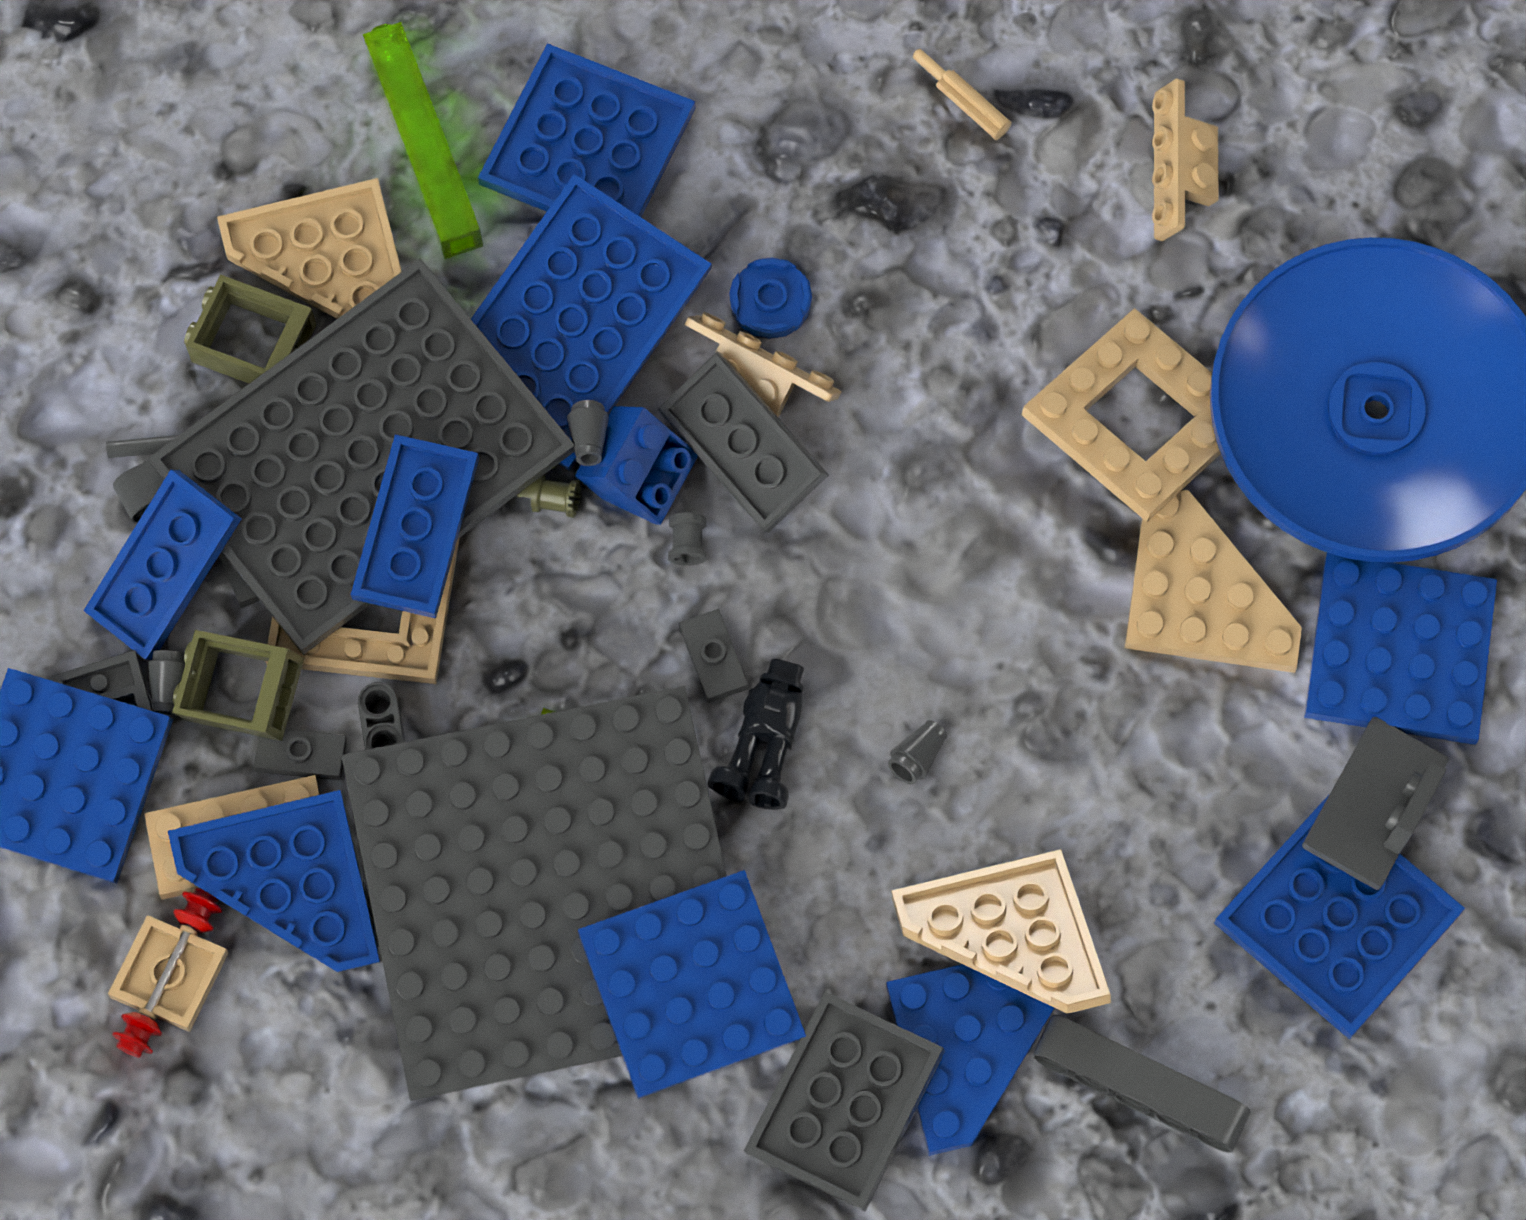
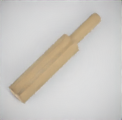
M917 49L913 53V59L938 80L936 87L995 140L1000 139L1006 134L1012 122L954 70L945 71L922 49Z

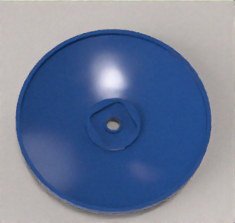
M1373 237L1348 239L1308 250L1286 261L1265 276L1241 301L1225 328L1215 356L1210 382V410L1217 445L1226 467L1249 501L1272 523L1301 542L1340 557L1367 562L1393 563L1414 561L1448 552L1476 539L1501 520L1526 490V316L1513 299L1494 280L1475 266L1448 252L1414 241ZM1371 401L1381 402L1385 405L1388 414L1384 418L1374 419L1366 413L1365 405Z

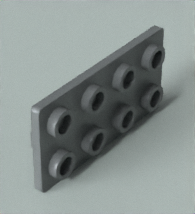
M1372 717L1306 836L1302 847L1361 882L1379 890L1384 884L1398 855L1415 831L1447 770L1445 767L1449 761L1448 757L1394 726H1390L1385 721Z

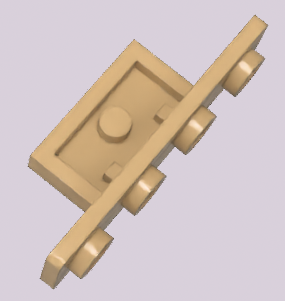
M1177 78L1156 91L1152 103L1154 111V135L1152 139V146L1154 148V172L1152 176L1154 209L1152 220L1154 223V239L1164 241L1184 229L1185 199L1208 207L1218 201V126L1185 116V81Z
M703 312L702 316L695 315L687 318L685 322L687 327L719 343L716 352L718 351L725 356L778 417L795 384L828 402L839 398L842 391L832 386L834 383L832 378L815 370H812L809 374L796 367L798 361L783 352L775 351L774 355L760 348L762 342L750 334L740 331L736 335L724 328L726 323L722 319Z

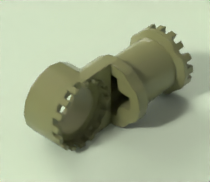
M543 475L516 496L517 498H531L532 512L539 513L542 509L566 512L567 517L574 518L580 503L576 498L581 497V494H577L581 492L580 480L573 479L570 483L546 480L545 475Z

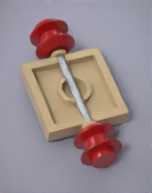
M195 888L193 893L187 891L182 893V896L188 903L185 909H174L173 911L178 922L181 924L180 929L151 916H146L108 992L111 999L139 1010L138 1013L122 1014L121 1018L127 1024L124 1031L112 1033V1036L119 1040L116 1047L131 1056L140 1058L143 1052L153 1053V1050L147 1043L151 1036L162 1035L158 1024L155 1022L156 1018L188 1032L191 1031L229 954L226 948L197 936L198 933L213 931L214 927L208 921L211 914H221L223 912L216 905L219 899L203 889Z

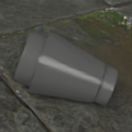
M594 400L579 401L571 407V412L567 415V422L572 442L575 445L576 461L584 466H594L602 460L609 415L600 402Z
M169 650L153 651L152 661H148L151 700L153 704L152 711L160 714L175 715L172 713L174 708L173 693L177 684L181 682L185 668L183 652Z
M927 720L924 725L891 750V759L888 761V767L891 772L907 784H915L918 780L925 779L944 740L947 738L945 729L937 722Z

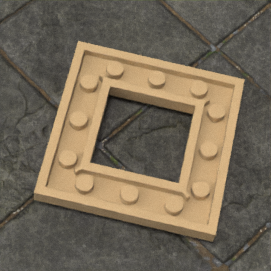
M1135 308L1024 405L1021 414L1146 522L1221 454L1214 434L1210 410L1212 372ZM1135 367L1194 416L1189 423L1147 461L1087 412L1092 405Z
M457 539L436 618L402 611L399 634L340 627L303 655L272 617L267 644L288 648L304 657L302 666L304 670L436 684L459 539Z

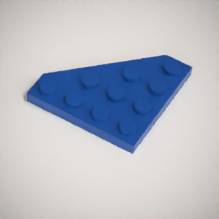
M341 790L168 831L178 875L336 972H342L381 962Z
M963 964L886 982L895 1024L945 1049V1053L917 1107L929 1156L973 1146L994 1108H996L1055 1008Z

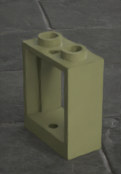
M220 274L215 286H210L206 290L202 300L203 311L198 321L192 322L189 325L185 334L184 344L192 363L250 384L307 342L316 328V321L312 308ZM231 304L286 324L265 368L210 348Z
M195 630L192 641L189 642L185 649V668L181 682L177 684L173 693L174 708L172 713L189 722L282 741L304 657L288 648ZM219 652L268 661L252 720L203 710Z

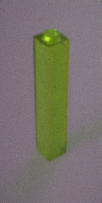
M402 22L392 25H379L373 28L371 32L363 34L366 52L444 260L483 247L479 224Z

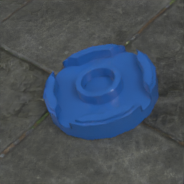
M770 257L755 260L749 263L747 268L742 270L740 274L738 272L732 281L729 301L732 315L741 328L753 336L772 339L785 337L802 326L810 313L812 293L809 280L805 274L803 276L801 271L796 269L794 264L788 260Z

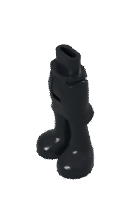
M771 659L767 673L761 674L759 683L749 690L743 705L744 720L738 733L739 740L733 757L728 766H717L710 773L707 785L714 792L736 802L744 801L758 745L768 743L760 771L750 790L749 803L757 808L770 810L784 809L789 799V790L780 782L781 772L787 749H792L794 735L802 710V693L804 690L803 685L800 683L804 671L802 666L781 659Z

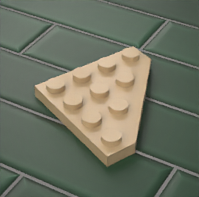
M378 178L217 217L225 253L229 261L336 319L402 272Z
M1181 490L1148 522L1142 519L1125 648L1295 673L1298 664L1302 627L1191 492Z
M1061 849L891 891L892 901L904 937L1067 1014L1111 1003V994Z

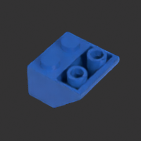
M613 406L609 414L601 462L594 466L581 465L575 477L602 500L651 523L661 525L698 455L645 407Z

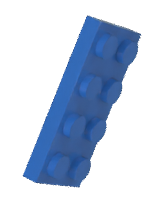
M395 434L350 594L352 600L431 618L437 617L477 469L478 453Z
M171 469L83 611L132 650H135L142 658L152 660L153 651L161 649L242 518L180 470Z

